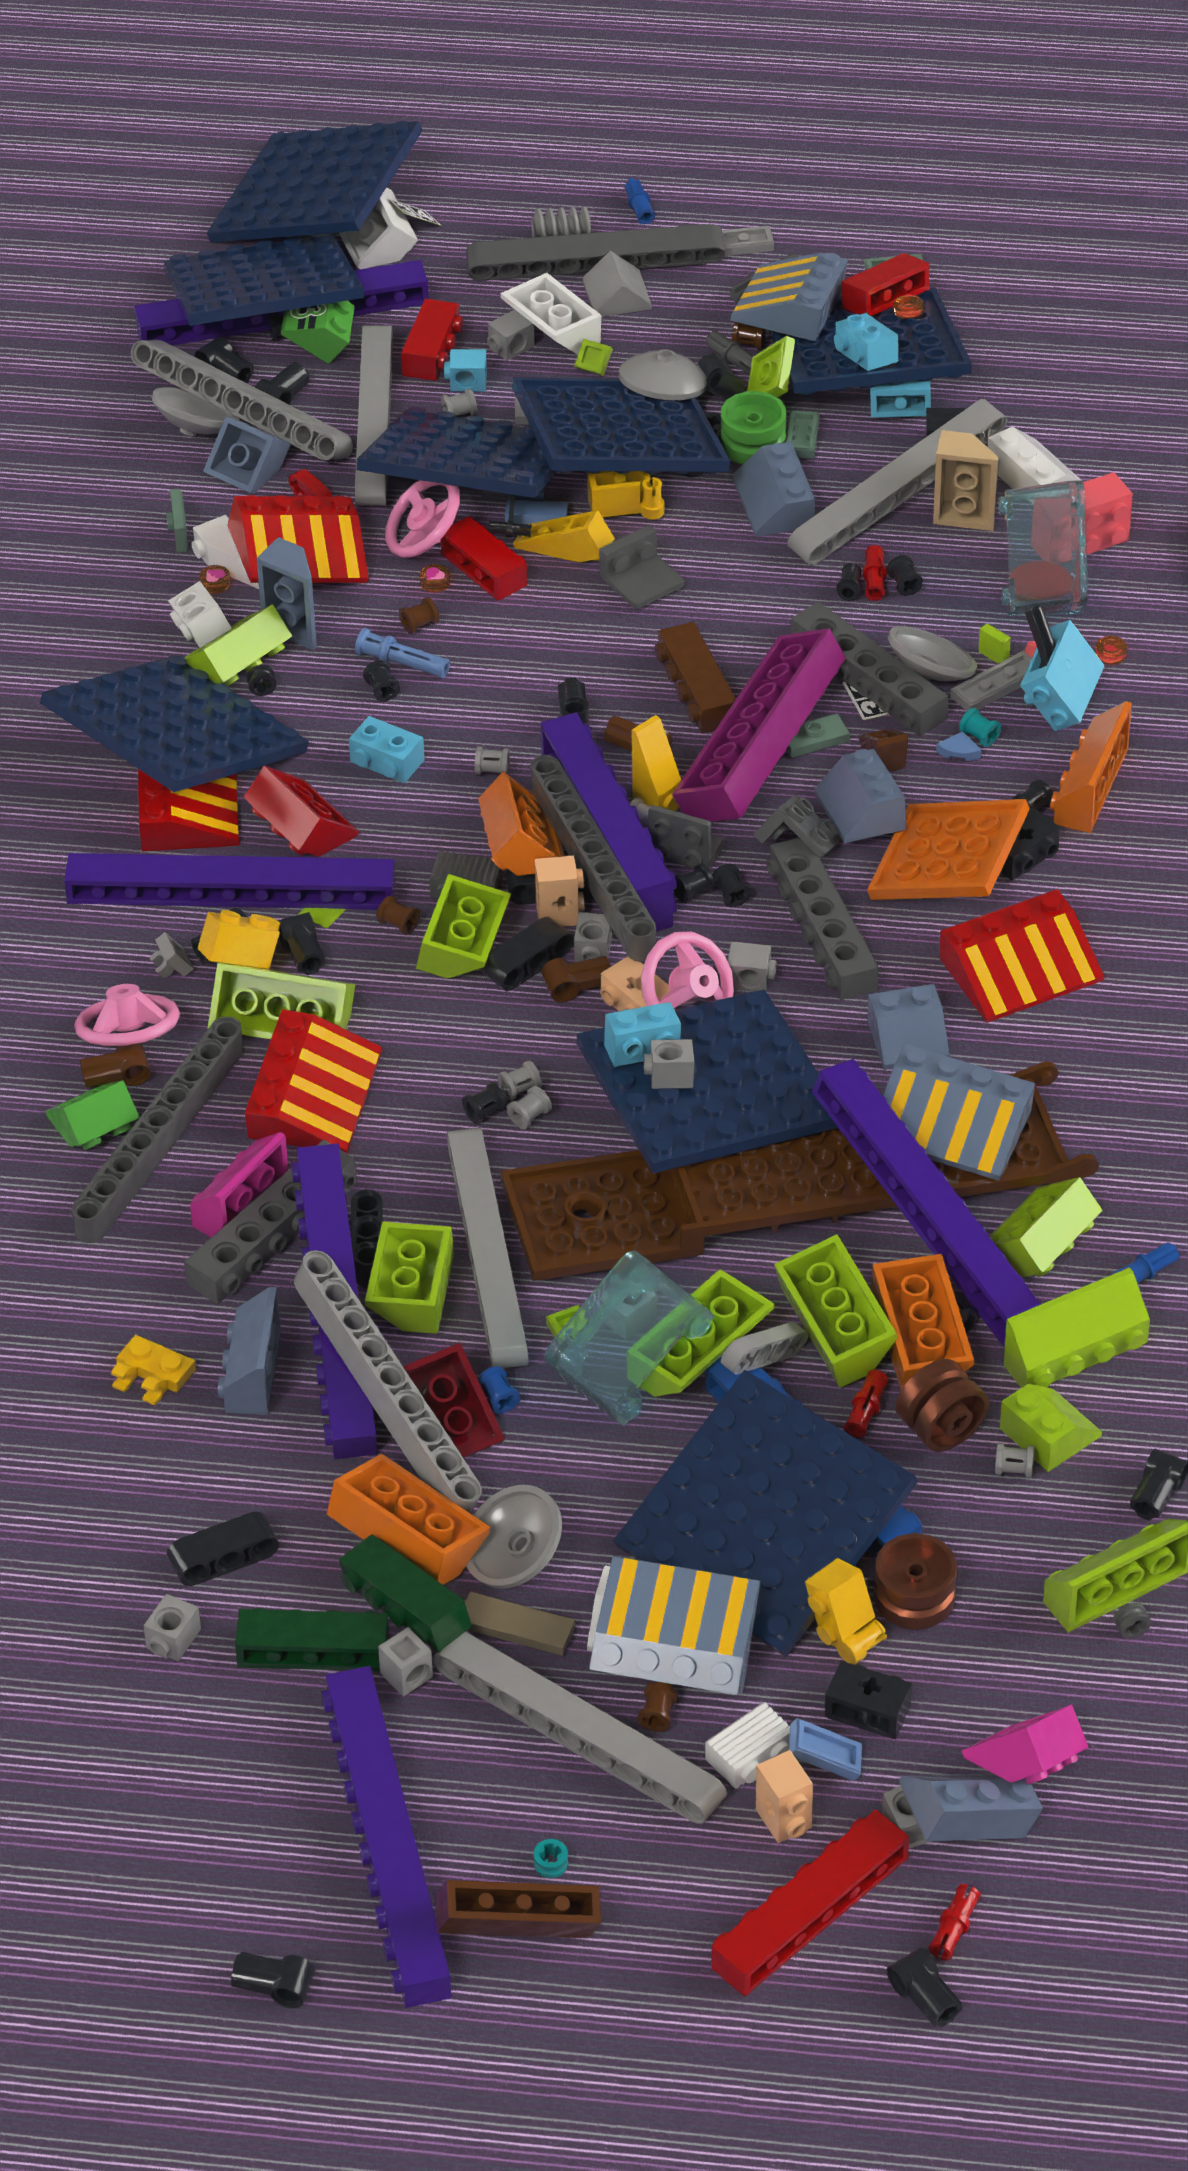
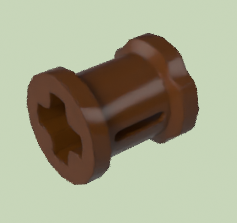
M735 322L732 341H738L742 345L756 346L757 350H762L766 329Z
M425 597L416 606L400 608L399 618L408 634H413L418 627L427 623H438L439 613L432 599Z
M389 895L379 905L376 917L378 922L382 924L389 923L399 928L401 934L409 935L418 925L420 911L416 907L408 908L398 903L396 897Z
M664 1682L648 1683L644 1690V1696L646 1697L645 1706L639 1711L637 1722L649 1731L664 1732L671 1725L669 1712L671 1705L677 1701L678 1692L670 1684Z

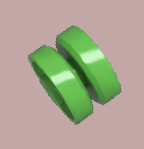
M747 391L735 394L727 399L721 407V445L728 458L733 462L743 465L762 446L785 443L786 407L774 395L761 391Z

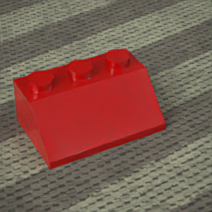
M263 766L244 795V798L253 806L251 811L258 817L268 820L271 823L269 828L277 835L289 840L288 846L302 856L308 853L320 857L357 837L360 832L304 779L267 766Z

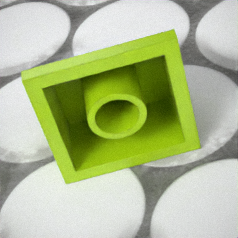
M1028 1383L1001 1401L1000 1430L1021 1448L1027 1449L1029 1445H1033L1034 1460L1047 1472L1102 1436V1431L1052 1388Z

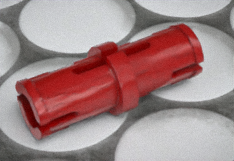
M871 545L867 547L868 550H865L866 565L863 567V578L866 582L865 596L869 600L878 601L882 599V596H885L884 580L887 577V569L884 565V549L878 545Z
M879 1370L868 1371L860 1392H857L853 1397V1409L844 1425L845 1432L852 1437H864L872 1417L877 1415L881 1408L880 1399L889 1379L885 1373ZM870 1397L866 1409L863 1410L867 1398Z
M968 1884L958 1885L949 1908L943 1910L939 1919L940 1927L928 1947L929 1952L934 1957H938L943 1946L944 1952L941 1960H950L961 1935L967 1933L970 1927L969 1918L981 1897L980 1892L972 1886L966 1898L965 1893L968 1889Z

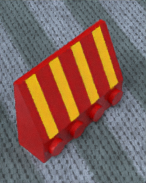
M312 495L234 496L227 526L250 583H259L256 558L278 537L304 548L312 576V583L368 582L369 577L359 515L351 497L340 495L334 497Z
M138 769L139 829L142 852L239 846L237 773L173 792Z
M1058 889L940 931L939 959L986 1023L1104 981V974L1073 908Z
M282 1009L245 1110L248 1138L258 1140L281 1132L286 1137V1145L297 1147L317 1146L321 1141L325 1140L330 1144L339 1143V1149L348 1153L382 1053V1047L314 1014Z

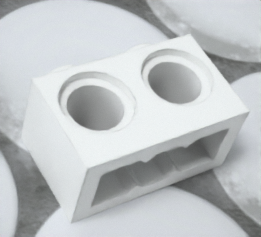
M200 581L168 600L174 610L170 613V616L175 625L181 630L187 641L193 639L199 648L232 629L220 607Z

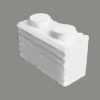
M763 1702L705 1742V1760L735 1789H738L745 1782L752 1783L756 1780V1765L789 1751L790 1726H788L786 1721H783L781 1716L773 1712L766 1702Z

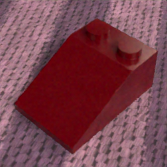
M461 1343L403 1366L463 1458L505 1440Z

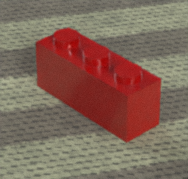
M902 253L841 281L842 308L855 314L867 313L873 316L929 290V263Z
M424 299L401 352L402 376L437 381L441 370H444V362L448 361L449 351L455 348L456 334H460L463 329L464 319L463 316H459V303Z
M470 516L451 525L446 534L440 539L441 555L497 601L527 586L528 567L524 558L515 554L502 540H498L487 531L484 525L477 523Z

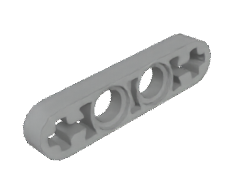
M789 1322L740 1337L733 1341L725 1350L721 1358V1364L735 1375H738L744 1370L751 1371L791 1358L802 1349L809 1334L797 1323Z

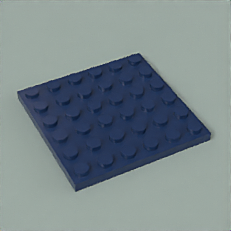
M399 121L392 124L375 123L370 126L351 125L346 128L336 129L327 127L314 131L304 129L298 132H277L272 134L207 231L210 242L359 231L423 130L419 121Z
M329 233L313 234L312 237L307 238L290 236L285 238L284 241L276 243L260 241L251 247L233 245L228 247L227 250L219 252L203 250L198 253L199 255L188 257L185 254H177L171 256L169 260H163L164 271L189 326L364 298L362 284L335 236Z
M935 287L929 288V290L871 316L898 334V362L867 371L836 349L834 343L836 322L847 319L848 316L855 314L842 308V298H838L816 341L769 330L774 343L785 336L795 339L789 377L794 394L811 395L816 391L824 390L838 392L850 387L871 388L876 384L888 383L899 385L904 381L918 380L926 382L937 377L959 378L964 374H972L971 361ZM907 307H912L918 312L914 316L899 313Z
M513 377L512 389L551 470L559 473H569L570 471H585L588 473L615 471L621 474H626L630 471H644L649 474H656L660 471H673L677 474H687L689 471L706 474L729 472L730 460L696 397L685 400L651 398L630 390L622 384L620 379Z
M420 407L406 409L357 458L358 471L535 498L557 473L555 470L550 469L530 425H525L524 427L513 426L512 422L506 420H498L495 423L486 422L484 418L479 416L460 418L455 417L454 413L446 411L438 412L437 414L427 413L426 409Z
M177 655L44 691L40 704L173 792L306 753L309 741L300 736L295 729L286 727L277 721L273 715L255 707L250 700L241 698L232 692L228 686L216 684L208 678V673L194 669L187 664L185 658Z
M765 989L675 1010L681 1022L680 1040L692 1039L694 1054L693 1088L652 1089L651 1075H644V1061L614 1067L604 1046L605 1027L577 1034L576 1044L652 1173L838 1128L812 1093L819 1075Z
M744 1370L621 1529L613 1542L618 1548L637 1560L760 1580L752 1636L786 1657L815 1619V1613L808 1604L809 1595L805 1581L837 1558L855 1566L916 1486L918 1480L910 1472Z

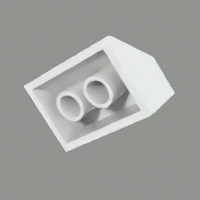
M389 188L385 189L359 231L339 232L350 256L359 269L400 261L418 241L403 211L389 200L397 201L392 190Z
M548 273L501 293L502 300L554 341L576 354L579 353L583 339L597 343L601 341L602 315Z
M1013 426L988 437V448L998 456L997 475L1032 507L1033 499L1083 483L1078 476L1039 441Z

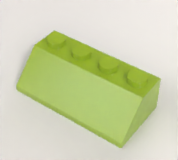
M217 963L208 1028L215 1020L229 1016L239 1020L242 1035L271 1040L281 1010L284 1009L314 1014L346 1029L351 1017L356 984L250 966Z
M838 1234L775 1263L774 1266L782 1291L803 1327L808 1332L811 1341L839 1389L867 1376L868 1371L874 1370L898 1336Z
M1129 1267L1007 1319L1004 1366L1020 1388L1028 1383L1048 1387L1055 1381L1067 1376H1074L1088 1367L1107 1362L1116 1355L1128 1350L1138 1349L1148 1342L1150 1318L1134 1272Z
M719 1269L627 1351V1379L654 1397L682 1392L719 1359L733 1341L743 1337L774 1309V1303Z
M1166 1519L1156 1525H1148L1140 1533L1126 1540H1118L1109 1548L1095 1555H1088L1079 1563L1065 1570H1058L1045 1579L1043 1603L1069 1633L1188 1573V1520Z

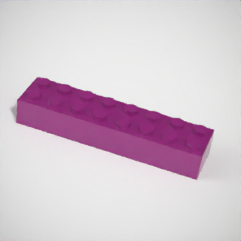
M830 628L778 636L672 793L683 814L713 822L728 819L737 820L746 813L747 807L759 793V789L772 773L774 766L786 752V748L794 736L797 735L801 725L807 716L811 714L813 707L825 693L828 684L838 673V669L846 659Z

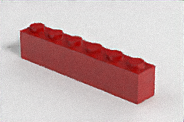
M876 1809L867 1817L857 1819L850 1827L848 1833L838 1841H831L817 1859L811 1864L805 1863L802 1865L792 1880L784 1886L776 1887L768 1896L767 1901L757 1909H750L736 1927L730 1932L721 1933L715 1939L711 1947V1969L746 1997L908 1859L909 1836Z

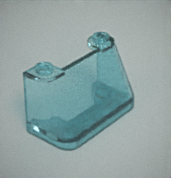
M1065 481L1005 490L1004 496H999V515H1005V520L1007 521L1009 580L1008 587H1002V606H1008V615H1025L1027 609L1037 605L1042 606L1045 614H1083L1088 596L1084 482Z
M635 1250L629 1251L617 1262L552 1340L545 1352V1361L566 1384L624 1427L629 1420L634 1419L641 1411L642 1395L638 1389L682 1335L689 1340L703 1336L708 1331L714 1316L705 1306L648 1259Z

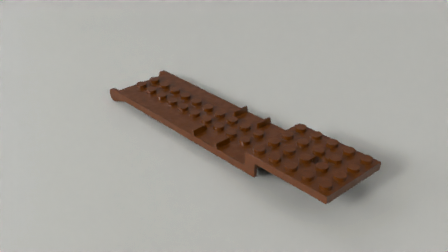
M1041 1062L1010 1075L1035 1083L1031 1113L1000 1181L931 1160L937 1169L944 1174L947 1182L959 1197L1061 1182L1078 1177L1086 1178L1098 1170L1099 1163L1092 1154H1080L1073 1159H1067L1036 1086L1050 1085L1058 1077L1059 1072L1053 1062ZM839 1128L657 1173L651 1172L640 1151L635 1150L501 1170L500 1181L533 1281L703 1255L705 1236L768 1226H771L774 1233L777 1232L778 1226L781 1224L831 1217L833 1223H837L839 1215L898 1207ZM578 1210H586L593 1218H579L573 1215V1213Z

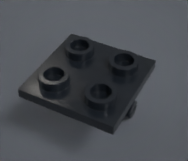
M545 487L535 498L483 490L482 498L510 500L508 521L498 522L489 520L488 532L506 534V538H512V535L531 537L532 524L514 523L515 500L543 501Z

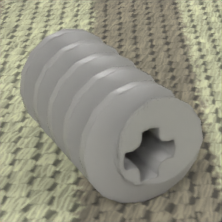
M582 206L579 215L575 207H570L568 215H566L563 207H559L556 216L552 208H547L545 216H543L540 208H536L531 219L532 238L591 233L590 214L586 206Z

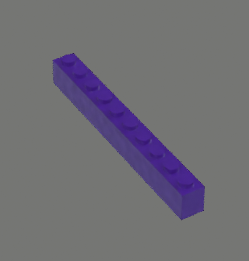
M421 260L354 270L363 286L364 298L348 301L355 306L353 316L422 305L425 298L429 299L428 279ZM178 299L134 306L139 339L161 340L170 345L269 330L268 315L273 314L274 317L284 315V311L189 326Z
M69 853L64 883L67 904L378 910L379 905L387 896L395 895L396 878L394 859Z
M851 1059L821 1070L812 1090L813 1095L934 1255L942 1254L947 1273L971 1305L978 1309L980 1317L1005 1349L1007 1319L1042 1303L1035 1298L1026 1286L1024 1279L1016 1273L1005 1258L1002 1250L997 1248L986 1233L983 1225L975 1219L966 1207L964 1200L956 1194L947 1182L944 1174L930 1160L925 1149L918 1144L908 1131L906 1124L899 1119L889 1106L887 1099L880 1094L870 1081L868 1074L861 1069L857 1062Z
M339 1143L298 1147V1162H291L293 1183L300 1182L301 1190H295L296 1210L304 1212V1218L298 1219L300 1240L307 1239L308 1247H302V1259L306 1253L314 1250L328 1254L358 1298ZM309 1309L311 1327L318 1326V1334L312 1335L314 1356H321L322 1364H316L318 1386L325 1385L326 1394H319L321 1415H329L330 1423L323 1424L325 1446L332 1445L334 1459L377 1455L372 1404Z
M366 1666L326 1674L327 1690L321 1691L322 1704L325 1713L332 1712L333 1720L328 1721L332 1743L339 1742L341 1750L336 1751L340 1774L347 1772L348 1781H343L347 1804L354 1803L356 1808L355 1812H351L355 1835L362 1834L364 1840L363 1843H359L362 1865H370L372 1874L366 1875L370 1897L378 1896L380 1904L379 1906H374L378 1929L386 1928L388 1936L387 1938H382L386 1961L394 1960L396 1970L390 1971L394 1993H402L405 2008L451 1999L450 1973L439 1933H437V1923L371 1667Z

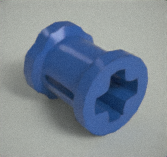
M500 1366L488 1368L477 1378L483 1392L490 1399L492 1411L496 1414H503L514 1409L520 1401V1393L517 1389L510 1386L506 1380L507 1374L504 1368Z

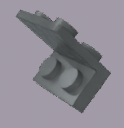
M650 525L599 549L600 577L634 609H639L685 586V580L657 555V531Z
M796 794L781 805L753 834L761 843H764L770 837L776 840L790 828L820 858L841 841L837 835L836 828L830 822L822 821L814 813L815 810L812 804L803 797L799 798Z
M655 805L650 806L648 810V830L651 835L652 845L655 849H660L663 859L690 868H694L698 864H704L710 870L723 849V838L711 835V822Z

